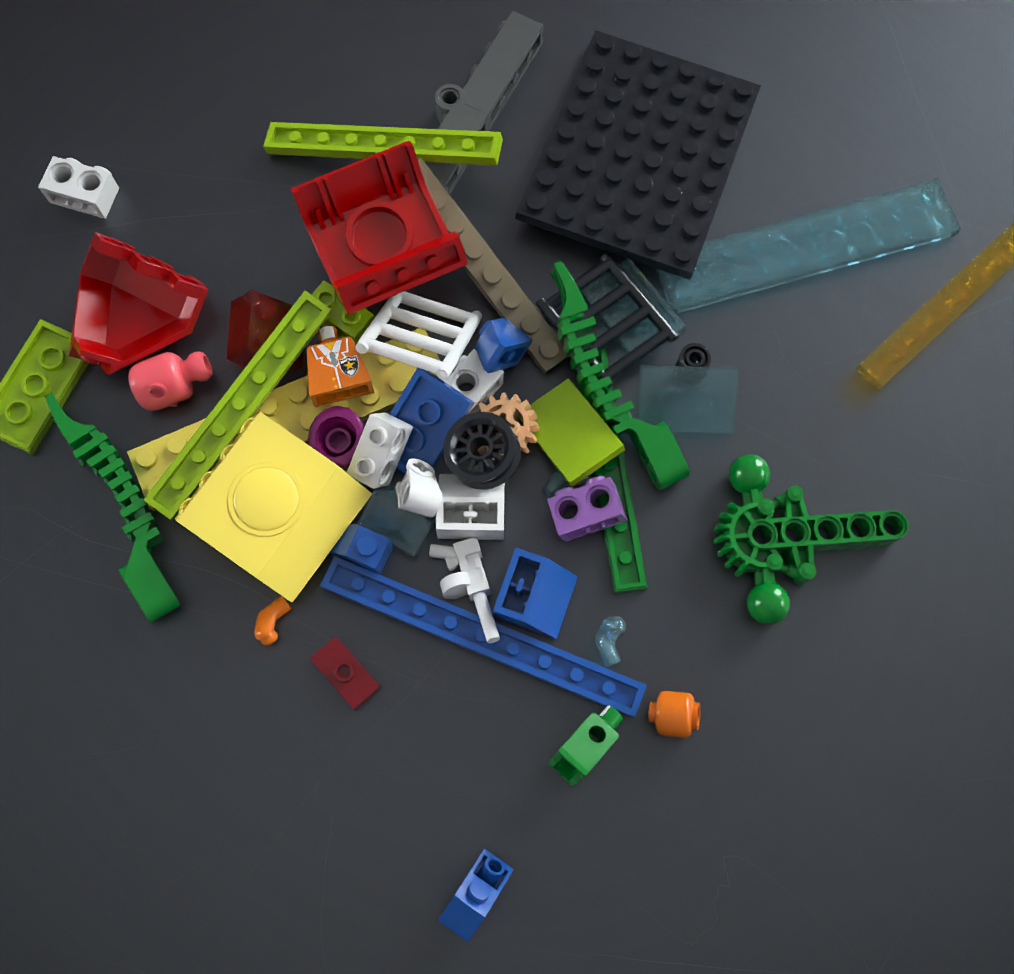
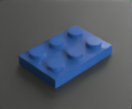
M420 368L416 369L390 415L413 426L397 465V469L404 474L407 471L406 464L408 460L414 458L428 463L434 469L444 453V441L448 431L456 421L468 415L475 403L430 371Z

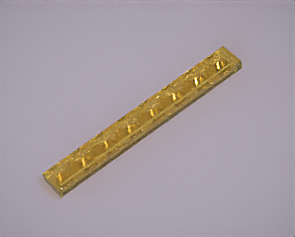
M1014 223L858 365L856 369L878 390L886 385L1014 266Z

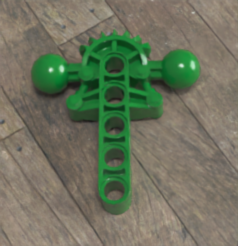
M746 454L736 458L729 468L730 483L734 489L742 494L744 506L740 507L732 502L726 506L727 512H721L718 516V520L721 523L716 524L714 527V532L720 536L716 537L713 542L717 546H723L717 552V557L727 556L729 560L724 564L725 568L728 569L732 565L737 567L735 577H740L744 572L754 573L756 586L751 589L748 595L747 608L750 615L759 623L772 625L781 622L787 616L790 608V598L787 591L776 584L774 575L776 571L785 573L786 576L792 577L796 584L803 585L816 575L814 552L887 547L907 534L909 522L903 513L896 510L808 516L803 499L804 491L798 485L789 487L783 494L775 497L774 501L767 498L763 499L762 490L767 487L770 481L769 466L760 456ZM774 509H780L779 518H772ZM883 523H887L892 527L893 535L886 532ZM851 525H855L860 529L861 537L853 534ZM818 527L827 530L829 540L820 536ZM785 529L792 530L796 534L797 542H793L786 537ZM752 532L761 533L764 536L765 544L757 543L753 539ZM780 554H783L788 565L783 564Z

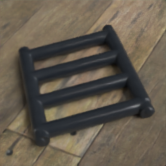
M605 253L600 258L601 262L574 281L579 290L582 291L609 272L620 285L590 305L588 311L583 312V318L570 323L572 324L593 316L595 318L626 295H629L639 308L597 337V340L591 344L592 347L583 350V352L597 348L598 352L646 318L658 329L656 334L602 371L599 377H596L600 380L610 376L612 384L607 387L609 389L614 383V378L666 341H669V343L676 341L679 335L609 253ZM559 291L547 300L542 297L535 303L557 332L559 330L556 322L560 315L555 309L562 305ZM594 359L595 362L590 363V366L596 365L599 362Z

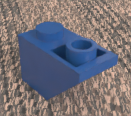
M484 848L438 921L468 942L486 917L514 869Z

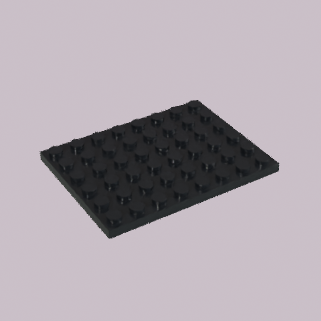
M596 30L517 208L515 219L691 280L761 85Z

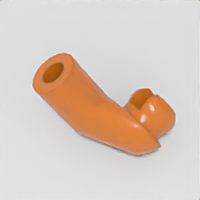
M280 596L261 610L257 616L254 636L264 646H269L277 640L278 634L274 630L275 622L292 609L283 596Z

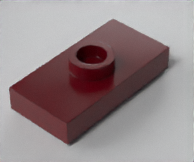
M336 636L310 658L354 710L358 709L381 688Z

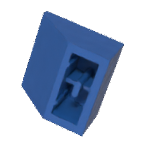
M515 547L493 609L494 619L557 640L578 576L548 558Z

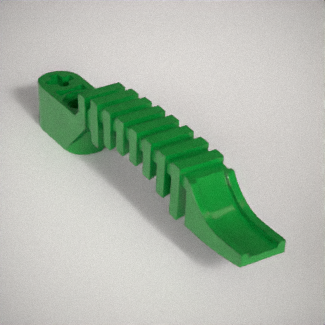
M562 261L554 263V270L550 271V274L562 298V312L556 322L559 330L557 338L559 342L563 341L565 344L563 351L565 356L570 355L571 361L569 364L571 369H576L578 372L576 376L578 383H583L586 387L583 390L586 398H592V407L595 411L599 410L600 417L605 423L613 426L611 430L616 436L623 433L630 436L652 483L658 490H662L689 477L690 471L686 460L668 425L664 421L651 425L632 418L629 411L635 407L631 400L617 407L614 404L622 396L620 389L607 394L604 392L612 384L610 376L598 380L596 377H599V374L605 370L602 362L590 366V363L595 362L594 359L599 356L597 348L583 352V350L592 347L591 344L597 340L593 332L577 338V336L592 332L591 328L597 323L594 316L572 324L570 323L583 318V312L588 311V307L577 284Z
M53 393L45 397L46 402L61 433L73 449V455L76 459H79L78 462L82 468L89 464L96 476L100 474L104 478L103 481L113 490L115 499L120 503L122 510L119 512L127 523L121 528L127 534L130 542L133 540L135 542L128 564L119 568L118 571L151 623L181 605L150 555L153 547L164 542L156 528L158 525L144 501V497L137 487L135 480L104 432L100 434L94 425L81 424L69 418L64 413Z

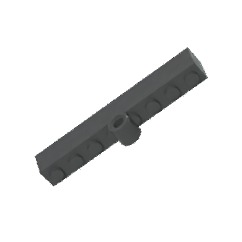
M512 11L508 19L500 23L494 41L486 45L479 65L475 64L472 67L465 87L445 84L437 89L435 105L436 117L440 122L438 129L489 131L543 44L544 25ZM425 162L449 195L468 164Z

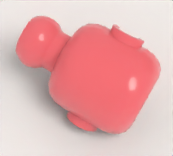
M165 352L135 364L129 370L128 380L131 391L139 405L149 411H158L169 406L178 407L179 402L189 399L193 395L192 382L207 381L213 375V370L209 359L203 352H193L186 360H182L174 353Z

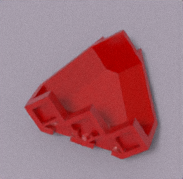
M95 232L79 275L69 356L91 364L101 365L106 376L191 334L208 289L200 280L190 275L184 276L172 270L173 266L153 256L142 255L135 251V247L125 242Z

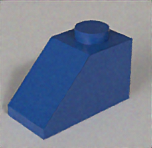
M500 318L489 320L482 326L479 331L481 337L476 343L475 348L483 369L489 374L517 366L533 340L508 319Z
M350 524L328 555L336 556L381 575L394 547L390 538L360 525Z

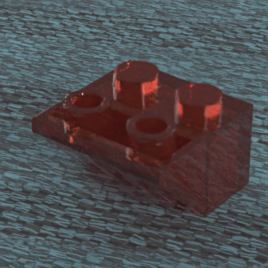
M254 290L231 301L226 360L247 366L293 305ZM302 353L289 369H299L302 367Z

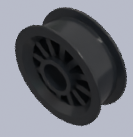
M474 412L460 418L450 428L444 441V458L448 467L463 484L471 488L487 490L504 484L515 473L520 462L521 448L518 438L508 422L494 413ZM489 446L486 454L476 456V452L480 447Z

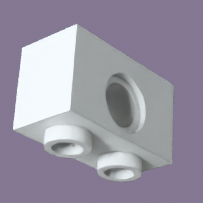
M473 349L468 356L463 355L460 357L452 374L446 380H443L475 402L468 413L471 414L479 412L480 407L478 404L480 402L486 404L489 396H493L503 385L504 371L499 370L488 374L482 367L477 351ZM463 383H470L474 386L470 391H461L458 387Z

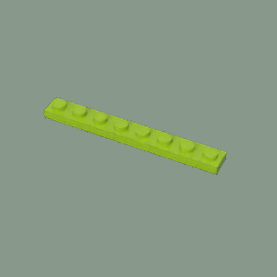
M270 122L263 147L267 154L364 159L410 141L414 146L417 159L422 158L424 162L497 166L503 138L501 132Z
M307 291L302 293L144 498L146 503L173 521L179 514L178 511L181 504L186 499L192 497L199 487L201 478L215 467L220 460V455L224 448L234 442L241 433L240 430L244 422L254 416L331 315L332 310Z

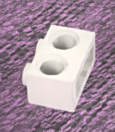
M55 156L52 157L38 186L49 203L106 219L119 190L111 172L101 166L90 167L83 165L73 158H66L65 160Z
M388 413L370 414L347 473L355 480L373 489L390 485L413 426Z

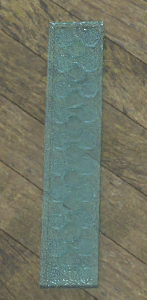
M935 178L705 241L691 280L657 268L656 271L672 314H677L956 236L961 231V227L939 179Z

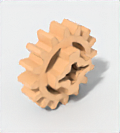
M505 392L501 394L500 400H495L492 395L489 396L490 404L487 406L480 402L478 405L481 412L494 413L508 422L518 438L521 450L528 454L530 451L527 443L537 442L532 432L540 431L539 425L535 422L538 417L534 410H530L529 402L527 400L521 402L517 394H514L511 400H509ZM519 414L523 417L524 426H521L519 423ZM482 446L477 451L482 456L487 453L489 446Z

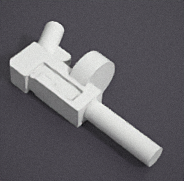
M474 537L454 543V547L431 544L430 557L445 559L450 571H453L458 566L461 569V572L450 574L440 581L444 598L458 599L469 595L470 601L474 600L487 643L499 641L500 636L487 596L491 595V591L480 560L483 556L478 539Z

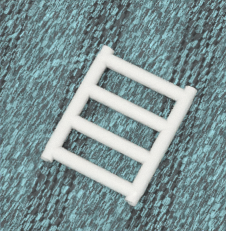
M404 291L388 298L359 339L355 348L361 354L368 351L436 373L439 379L446 380L482 319V314L479 311L471 313ZM402 303L464 323V326L460 328L400 309L398 306ZM389 319H393L455 339L452 345L387 324ZM378 335H382L446 357L442 362L377 341L376 338Z

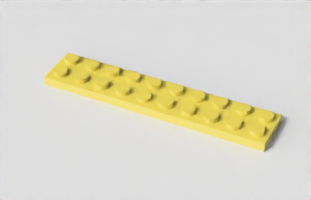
M418 328L412 331L429 337L424 329ZM394 339L385 342L386 344L440 361L435 352ZM366 351L364 354H359L370 375L375 393L314 407L309 394L307 375L274 389L256 413H263L308 444L307 439L310 426L315 417L324 409L333 406L349 408L360 417L362 422L367 420L370 414L383 413L393 409L417 367ZM205 419L127 451L144 497L147 496ZM148 504L151 511H156L155 508Z

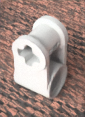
M409 459L406 464L407 471L402 481H399L395 486L398 507L427 517H434L440 507L442 498L435 470L428 463L420 459Z

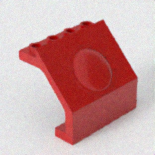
M410 141L290 189L301 219L324 269L348 315L468 265L460 236L456 231L448 232L426 186L414 146Z

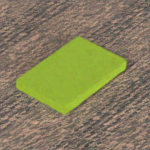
M569 378L530 404V410H534L538 417L535 422L540 427V431L532 432L537 439V444L571 487L625 450L624 444ZM519 414V421L524 426L523 417Z

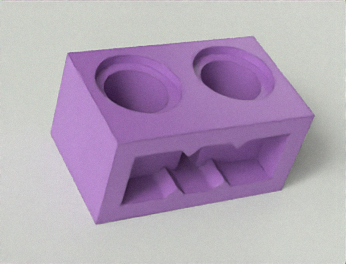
M594 477L588 480L585 486L577 489L573 487L561 489L555 493L554 497L547 499L558 536L565 542L627 521L616 484L610 477ZM609 495V502L605 507L595 508V501L599 496ZM578 506V512L574 518H564L565 510L568 507Z

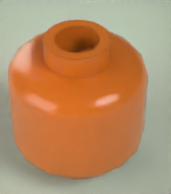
M662 691L659 693L656 702H650L649 722L655 723L656 731L661 736L688 738L693 730L698 731L700 702H695L693 695L690 693Z

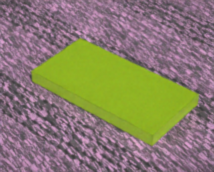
M42 319L39 320L0 382L1 441L34 455L54 422L45 397L53 393L62 408L89 364L84 360L69 356L71 332Z

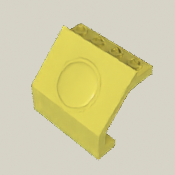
M259 412L244 422L240 430L241 433L232 444L224 448L220 455V460L215 467L201 478L199 487L192 497L186 499L181 504L178 511L179 514L175 517V520L293 603L371 497L372 493L334 462Z

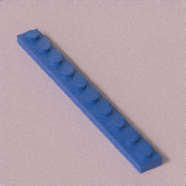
M336 556L333 557L320 585L326 591L605 707L611 706L619 713L631 718H635L647 687L646 684L496 622L500 640L495 643H487L479 615Z

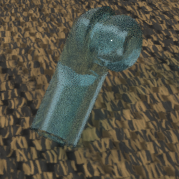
M619 616L607 617L602 622L595 638L606 668L621 662L615 642L619 634L625 632L626 624Z

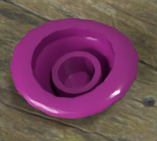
M333 406L324 409L315 417L310 426L307 439L308 445L340 468L347 467L351 463L363 433L364 424L360 417L349 408Z

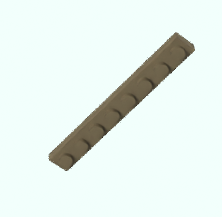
M422 158L418 159L426 186L448 232L456 231L460 236L468 265L463 266V269L501 318L508 319L533 340L526 352L545 375L569 358L570 355L565 356L564 344L559 342L557 335Z

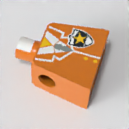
M326 326L319 329L317 333L320 344L307 348L309 394L314 407L375 393L370 375L359 352L355 348L356 345L352 337L339 339L337 329L334 326Z

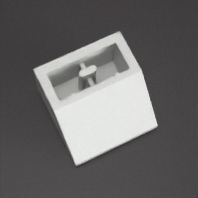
M439 474L438 486L442 492V498L436 513L438 539H470L474 537L478 540H504L505 483L496 488L481 490L466 486L455 474Z

